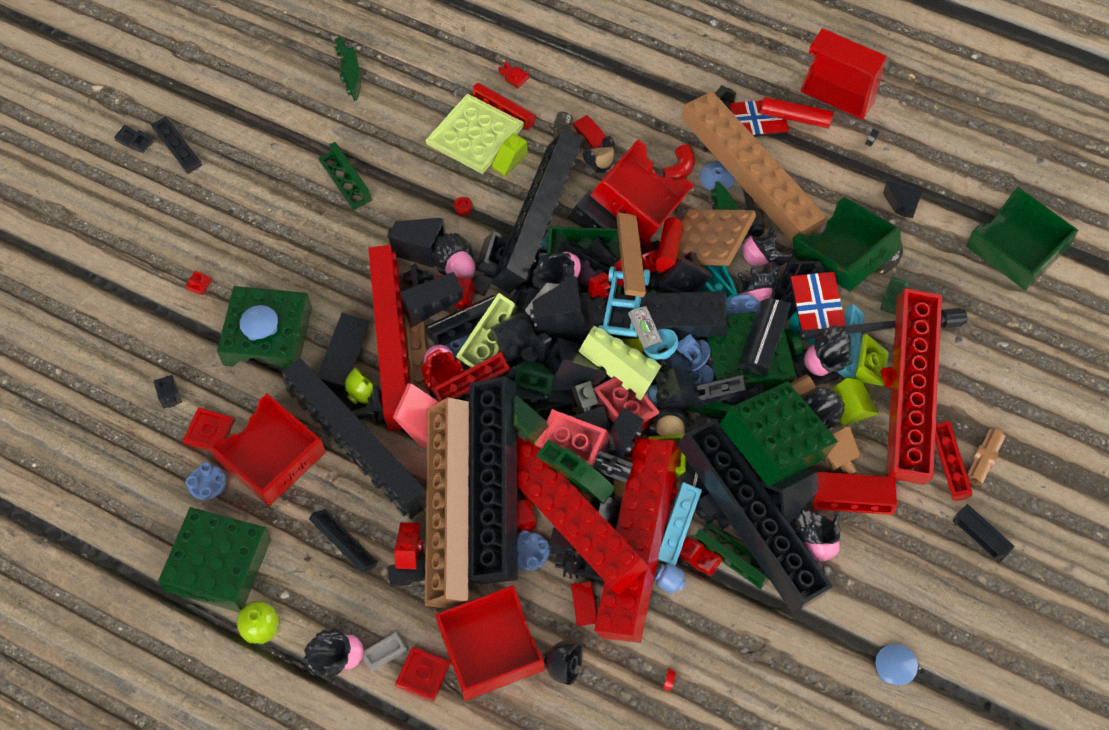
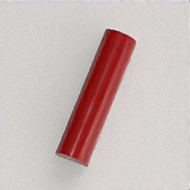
M479 82L473 86V97L524 123L523 128L529 130L534 125L536 120L534 113Z
M768 97L763 98L760 108V114L827 129L830 127L833 116L832 111Z
M670 217L664 222L655 262L656 269L659 272L665 271L676 263L683 223L675 217Z
M500 352L434 387L432 390L439 402L446 398L457 399L470 392L471 382L496 378L509 371L510 368Z
M951 422L938 423L935 429V444L952 499L954 501L965 500L971 497L973 492Z

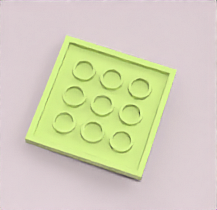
M466 94L426 139V144L483 174L494 162L502 143L513 132L518 134L524 127V123Z

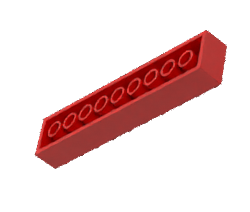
M391 245L368 247L383 414L388 431L403 429L393 416L408 383H410V376L408 375L409 364L404 337L405 327L403 325L404 316L401 307L402 299L400 279L398 277V261L396 252H392Z
M905 288L898 295L896 303L886 476L895 477L899 481L925 485L933 479L942 295Z
M517 427V486L618 596L648 568L647 564L564 475L537 458V453L540 450Z
M635 439L631 463H634L625 485L616 531L644 560L648 568L618 596L604 581L594 631L603 639L641 643L676 467L680 455V449L674 440Z

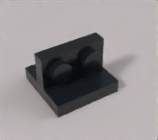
M690 251L684 258L681 257L658 283L659 287L671 293L698 292L712 278V273L699 266L697 254Z

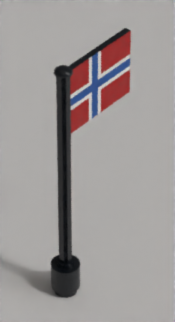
M728 100L723 101L727 108L754 137L789 134L785 119L760 114L763 100L731 103ZM742 187L747 210H754L756 214L748 233L750 236L759 237L764 233L765 229L762 213L755 209L753 198Z
M834 272L790 277L800 325L798 337L802 341L808 338H815L820 331L832 326L842 327V330L846 329L847 334L895 329V320L846 326ZM952 308L941 310L942 328L961 327L967 323L968 316L965 309Z

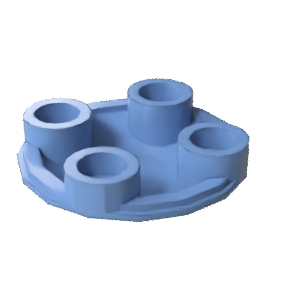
M749 295L732 297L727 301V316L756 312L759 301Z
M253 306L246 310L240 319V329L249 340L254 341L265 338L277 332V314L268 306Z
M204 462L186 479V485L193 497L200 500L215 498L223 491L227 479L225 472L220 467Z
M522 531L518 536V568L529 571L541 567L549 556L548 542L540 534Z
M887 645L876 656V669L881 681L897 686L905 685L912 682L917 674V659L912 651L903 645Z

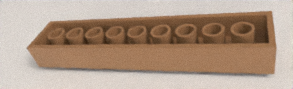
M713 91L685 105L681 119L791 242L792 238L799 232L808 237L811 233L821 229L827 216Z
M446 398L428 408L425 606L449 608L467 602L469 596L468 476L470 469L468 467V457L470 454V410L468 401Z

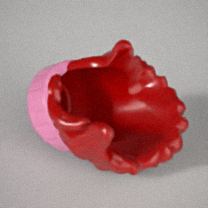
M444 345L431 347L426 352L424 363L421 367L425 387L433 394L432 389L464 372L461 362Z

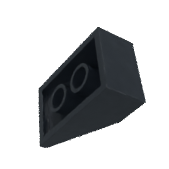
M492 231L484 239L476 270L493 278L509 238ZM539 252L535 255L537 260L534 266L529 270L531 273L526 283L522 282L524 285H533V271L538 265Z

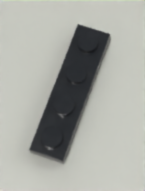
M166 116L151 124L154 132L187 174L203 166L199 158Z
M326 509L311 514L309 520L358 570L363 573L376 567L378 561Z

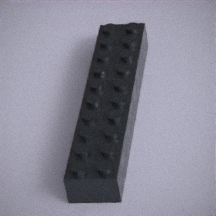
M565 129L546 147L490 282L508 294L515 289L517 290L522 282L526 283L531 275L529 270L537 260L535 255L542 247L541 240L544 239L548 232V229H546L547 225L553 220L554 216L552 213L559 205L557 200L564 192L565 188L563 185L570 177V174H568L569 170L573 168L575 164L574 158L580 152L581 148L579 145L581 139Z
M726 291L645 294L644 297H641L639 308L647 307L657 330L670 329L675 332L677 338H685L689 334L693 337L727 336ZM623 294L615 295L614 298L635 300L636 296ZM600 295L594 298L583 296L587 328L548 335L551 341H556L557 337L568 341L585 340L594 326L599 328V325L603 326L609 296L605 298L600 297ZM613 306L609 326L630 328L631 319L628 313L634 308ZM534 326L533 330H534L535 334H536L537 336H539V335H540L539 329L536 330V329H535V326ZM609 334L618 339H639V336Z
M301 358L282 371L284 377L282 381L287 387L286 391L292 398L296 397L299 400L298 404L304 411L308 410L311 413L310 417L316 424L319 422L323 426L322 430L328 437L331 435L335 439L334 442L339 449H345L350 461L353 463L356 461L359 464L358 468L363 475H369L372 478V484L377 489L381 488L385 492L383 494L390 503L394 502L397 505L396 509L403 517L406 515L411 520L426 508L425 489Z
M505 376L470 383L469 580L481 585L518 580L516 383Z
M714 419L685 433L677 443V446L792 614L821 598L831 590L833 586L728 435L720 427L718 421Z

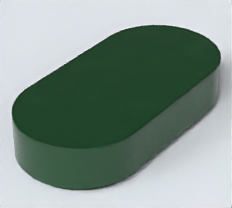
M790 328L785 329L790 352L794 355L803 353L802 342L798 335Z

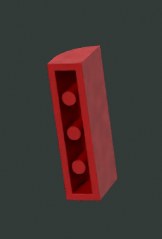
M817 472L818 491L812 497L813 510L894 515L897 506L895 477Z

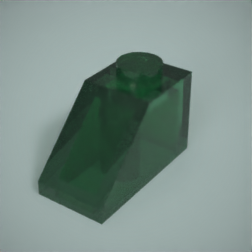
M523 361L516 366L514 382L516 386L551 394L554 374L543 364Z
M518 396L514 398V426L518 430L516 434L523 441L528 439L533 444L549 425Z

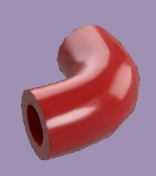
M688 144L676 148L677 163L663 168V177L669 175L674 180H683L692 173L695 157L692 147Z

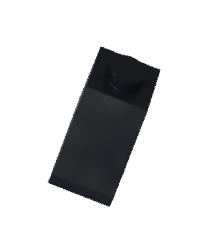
M887 181L883 195L894 212L903 217L913 219L922 191Z

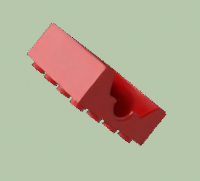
M822 28L809 47L808 53H812L814 59L801 87V92L864 120L875 102L887 56Z
M638 139L600 181L590 196L615 217H617L618 212L636 215L639 236L648 242L693 188L694 184L688 179L674 180L669 175L662 177L656 174L653 169V162L647 158L646 145Z
M268 393L259 399L256 412L249 418L248 425L243 431L238 434L233 433L227 439H216L208 446L214 458L268 507L326 453L322 440Z
M514 585L434 614L465 701L545 671L544 660L531 636Z

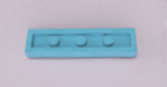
M854 304L847 306L845 315L846 326L863 324L865 313ZM861 333L849 334L851 336L849 351L851 355L849 360H852L853 363L847 365L843 370L837 371L845 378L855 379Z
M684 482L681 483L663 533L659 561L676 565L702 491L701 489Z

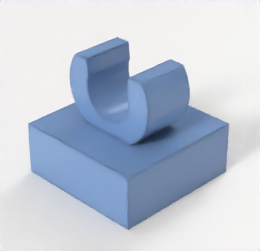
M689 334L678 342L677 350L691 361L693 360L691 355L694 352L701 353V346Z

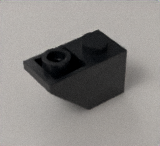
M624 407L610 430L618 457L620 458L624 456L625 452L628 454L631 452L635 445L632 442L634 437L639 438L644 430L641 427L644 419Z

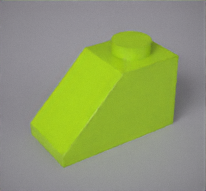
M513 132L502 143L492 168L506 177L528 154L527 141Z

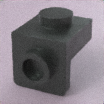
M721 85L715 93L722 102L728 100L731 103H735L736 92L731 88Z
M591 381L571 387L577 407L572 408L573 412L580 410L581 413L592 410V405L598 404Z

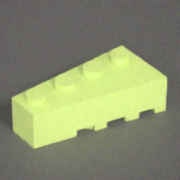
M498 293L456 357L472 368L500 353L490 327L515 315L518 306Z
M596 326L591 329L579 350L582 355L596 366H603L607 372L606 374L611 378L617 377L622 381L621 386L626 390L632 389L637 393L635 397L640 401L661 367L654 359L644 356L637 349L629 347L622 340L614 338L606 333L605 330Z

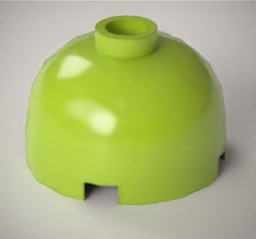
M354 368L348 374L345 381V388L349 393L347 397L355 404L357 402L369 404L367 398L370 397L372 385L377 384L372 382L359 369Z
M254 601L245 605L240 610L237 617V628L241 637L247 642L264 644L270 641L278 632L280 619L276 610L268 603Z

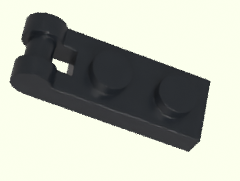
M743 375L694 386L695 392L699 393V398L692 402V406L699 409L705 404L747 395Z

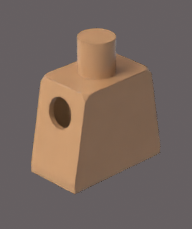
M848 426L832 434L838 443L828 456L822 460L831 472L841 468L845 474H856L858 472L852 462L860 457V452Z

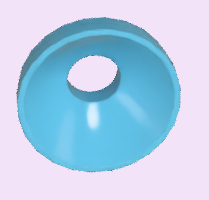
M670 329L657 330L662 340L661 343L647 348L643 347L648 357L664 360L676 351L678 338L675 332ZM668 348L667 351L659 353L661 349Z

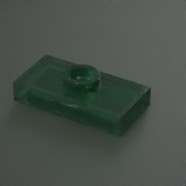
M891 277L880 310L896 315L897 297L905 288L908 289L910 282Z

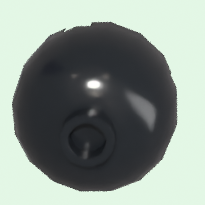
M561 641L546 653L544 662L553 680L567 685H572L575 682L578 674H574L577 665L581 667L583 657L582 647L578 645L579 643Z

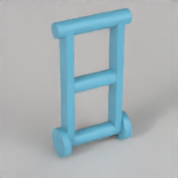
M611 266L609 281L612 284L603 326L599 325V328H602L608 334L638 337L632 321L630 328L609 326L613 306L634 308L633 310L640 307L641 297L636 296L635 300L614 298L618 279H623V271H616V267ZM644 270L645 285H648L650 271Z

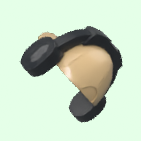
M606 136L602 139L603 148L586 149L583 151V156L579 157V159L590 164L596 173H605L613 165L615 142L611 136Z
M664 408L654 417L653 421H650L649 437L654 436L655 429L659 435L684 434V432L687 433L692 430L691 424H689L682 410Z

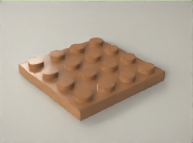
M689 209L682 220L683 228L676 263L681 257L684 258L692 251L697 254L699 265L729 266L756 217L755 211Z

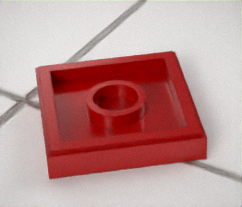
M198 407L182 441L184 444L211 451L208 446L216 439H227L235 419L231 416Z
M412 646L395 682V686L434 702L451 665V661Z

